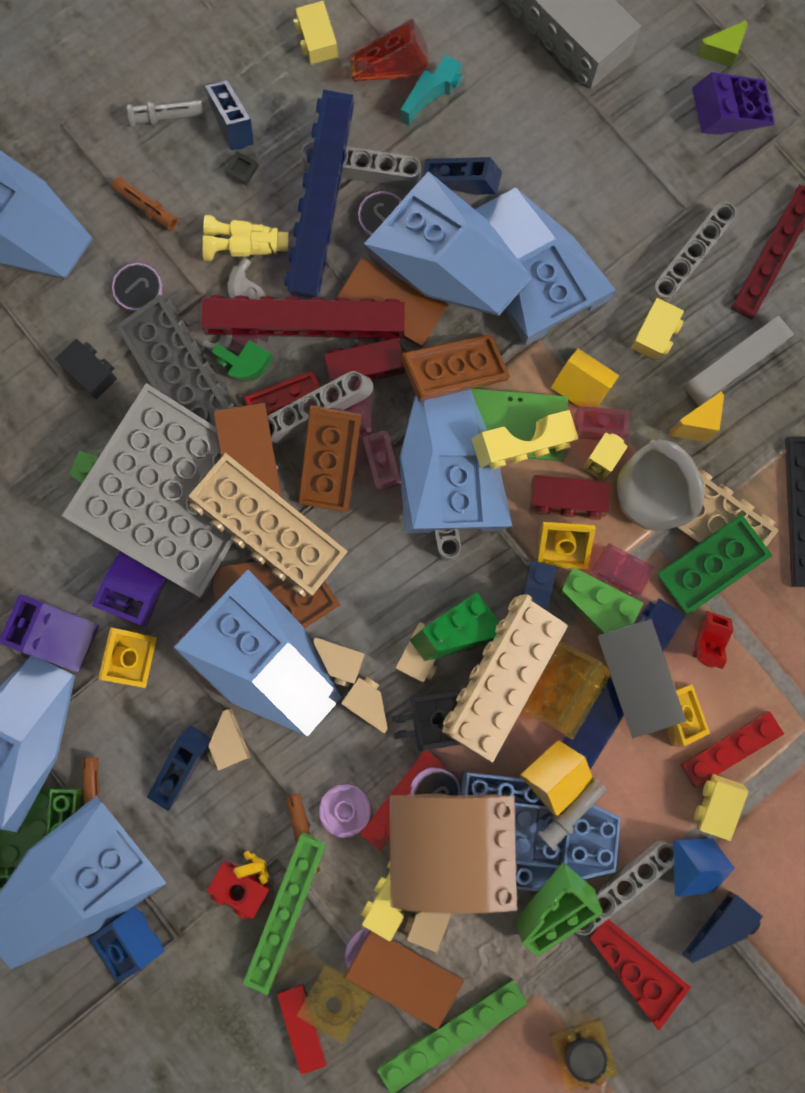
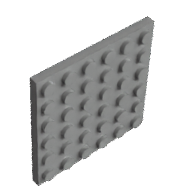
M146 383L61 517L200 598L233 543L230 540L232 536L225 530L220 532L210 524L211 519L204 513L200 516L189 507L191 503L188 501V496L221 459L217 428Z

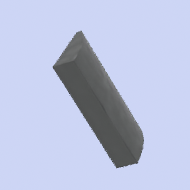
M652 618L598 636L632 738L686 721Z

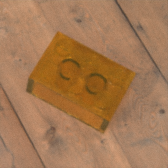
M559 641L522 710L534 719L573 740L611 676L610 671L599 660Z

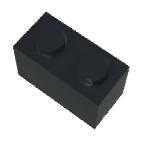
M76 338L55 360L97 400L117 380V377L112 373L115 368L105 358L100 361L95 356L97 351L87 341L82 344Z

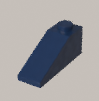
M228 80L206 85L207 96L223 138L230 150H240L254 145L251 119Z
M491 157L426 159L421 179L429 171L450 190L474 195H496L502 171Z
M531 561L526 573L522 595L528 594L532 597V602L546 611L557 566Z
M190 726L176 740L147 798L169 811L202 760L212 738Z
M730 891L682 955L691 963H694L744 940L749 934L752 935L759 929L760 920L763 916L742 898Z

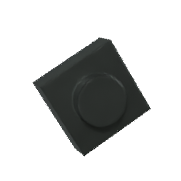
M236 151L225 169V174L247 186L259 165L256 160Z

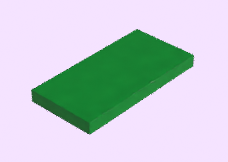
M739 514L661 569L656 575L683 612L689 615L773 555L745 517Z

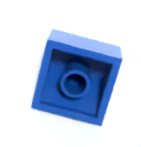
M137 906L89 938L117 984L140 971L165 952L159 937L152 932L147 924L145 915L139 911Z

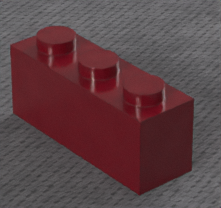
M384 337L376 343L368 344L367 342L355 344L350 349L335 348L330 350L329 353L324 354L330 382L351 371L359 372L370 378L371 381L405 373V367L400 358L402 352L398 338Z
M534 475L531 483L529 509L535 510L536 514L550 515V512H561L560 516L576 517V514L586 515V519L601 520V517H605L609 513L611 483Z

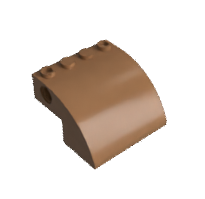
M441 793L390 795L391 907L416 912L461 914L517 910L514 796L503 794L450 796Z

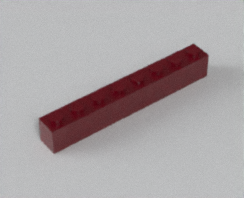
M212 295L210 298H202L201 328L205 335L331 338L392 337V339H404L405 302H400V300L394 298L386 299L385 301H375L372 298L350 301L348 298L340 297L333 301L325 300L321 297L300 300L298 297L290 296L286 297L285 300H281L271 296H262L260 299L235 296V299H229L220 295Z

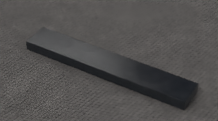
M805 437L785 438L791 587H805Z

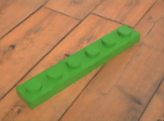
M306 833L300 835L243 985L266 995L270 992L327 842Z
M511 978L440 1025L439 1029H434L378 1066L377 1072L389 1092L395 1093L528 1003L513 978Z

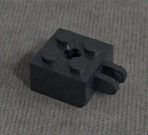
M461 690L410 698L412 714L393 716L392 723H402L413 719L414 730L397 731V733H394L395 739L416 736L418 751L462 745L442 732L444 727L438 728V725L432 722L433 717L436 718L435 714L441 713L442 717H446L449 712L454 711L458 703L456 700Z

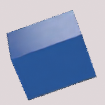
M713 838L674 841L675 896L677 897L714 893L735 869Z

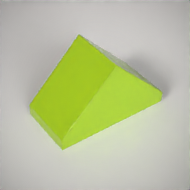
M746 20L703 39L697 55L731 67L739 52L748 25Z

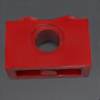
M226 860L222 863L206 892L211 894L210 898L220 905L226 903L233 907V912L244 919L250 917L253 919L272 886L267 883L262 884L259 878L252 874L238 878L233 870L239 866ZM232 886H242L245 891L244 897H235L232 894Z

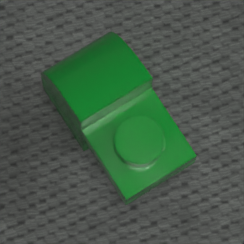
M250 340L239 356H236L219 344H216L212 350V353L218 357L216 362L227 369L232 366L228 375L240 382H251L260 378L274 359L271 353Z

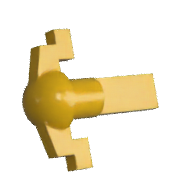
M244 852L245 858L251 860L252 863L235 868L233 871L236 876L241 878L251 874L261 875L259 880L262 884H266L270 876L265 860L258 858L255 853Z

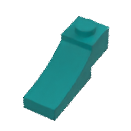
M445 55L434 74L424 70L401 108V122L409 126L417 114L431 101L443 94L450 96L454 88L458 89L463 80V75L461 74L462 63Z

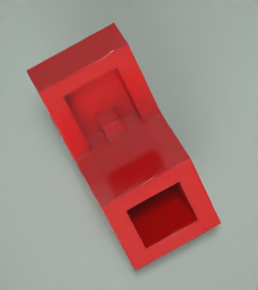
M707 611L695 639L692 657L697 658L698 661L707 667L723 669L727 662L725 648L734 631L732 619Z

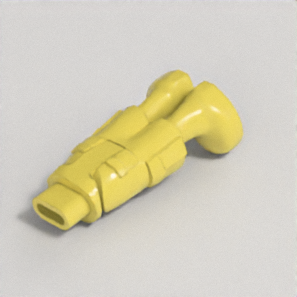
M205 215L204 261L213 260L215 253L222 250H229L231 256L238 257L272 254V250L274 254H277V251L288 252L289 232H278V228L272 229L261 224H251V222L233 220L230 225L217 221L212 215ZM217 234L231 235V238L224 239L217 238L215 236Z

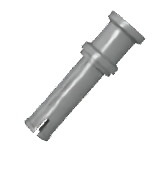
M201 100L155 105L152 102L141 106L127 104L131 127L143 123L156 125L159 120L203 116Z
M596 778L561 815L553 816V822L543 832L539 831L537 833L553 851L557 850V844L567 834L571 835L574 828L572 826L607 791L602 784L593 792L600 785Z

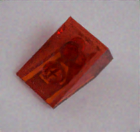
M413 18L350 54L351 78L354 82L409 78L414 74L419 75L430 66L426 41Z

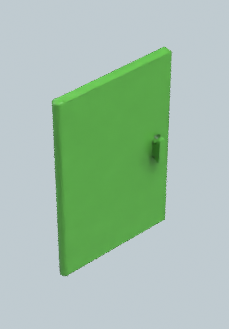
M471 389L487 431L505 426L512 436L522 441H531L535 434L537 421L548 415L567 411L568 396ZM555 448L549 450L550 453L535 458L534 454L527 455L529 459L564 461V450L556 452Z

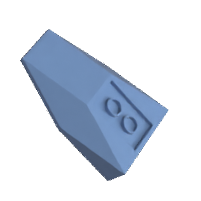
M0 151V264L66 279L93 238L44 180Z
M429 171L364 243L372 261L424 296L497 316L505 310L531 279L529 273L490 222Z
M514 188L475 209L490 222L531 276L530 281L504 310L524 346L546 336L549 328L587 308L590 312L611 300L615 292L614 287L577 240L520 190Z
M471 390L420 402L415 394L399 456L405 534L430 533L434 530L445 529L502 531L512 527L500 468L491 470L490 466L480 468L471 440L476 435L487 431Z
M249 570L232 585L172 649L230 703L304 736H308L342 698L303 626Z
M30 656L0 686V829L18 832L58 758L75 680L74 675L34 656Z
M462 771L460 796L486 794L514 796L516 889L540 890L563 862L582 879L616 872L621 817L596 805H592L572 826L574 828L571 835L567 834L557 844V850L553 851L537 833L539 831L543 832L553 822L554 815L522 778ZM570 803V804L560 813V815H561L572 803Z
M97 796L29 849L0 891V957L10 969L98 931L166 884V881Z

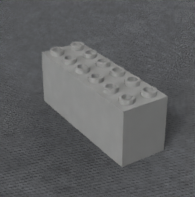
M499 0L510 8L516 18H520L526 24L532 34H536L543 41L544 46L549 51H553L559 57L563 66L569 67L576 74L580 83L586 84L590 89L632 54L641 29V25L616 0Z

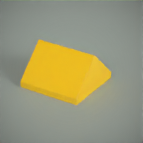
M578 348L567 361L550 389L560 396H568L570 403L592 416L619 375Z
M719 392L679 420L668 432L670 436L707 442L720 430L724 394Z
M543 522L539 527L537 562L560 568L588 569L596 529L595 525Z
M110 627L98 679L146 688L157 637Z
M693 684L676 689L686 721L665 728L671 746L683 747L710 734Z
M557 740L520 774L555 817L572 803L593 781L586 758L560 740Z

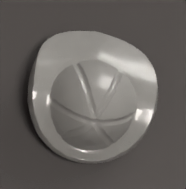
M656 440L643 446L625 463L617 478L616 495L621 511L633 523L647 530L661 531L683 526L698 516L704 503V485L698 467L683 448L670 441Z

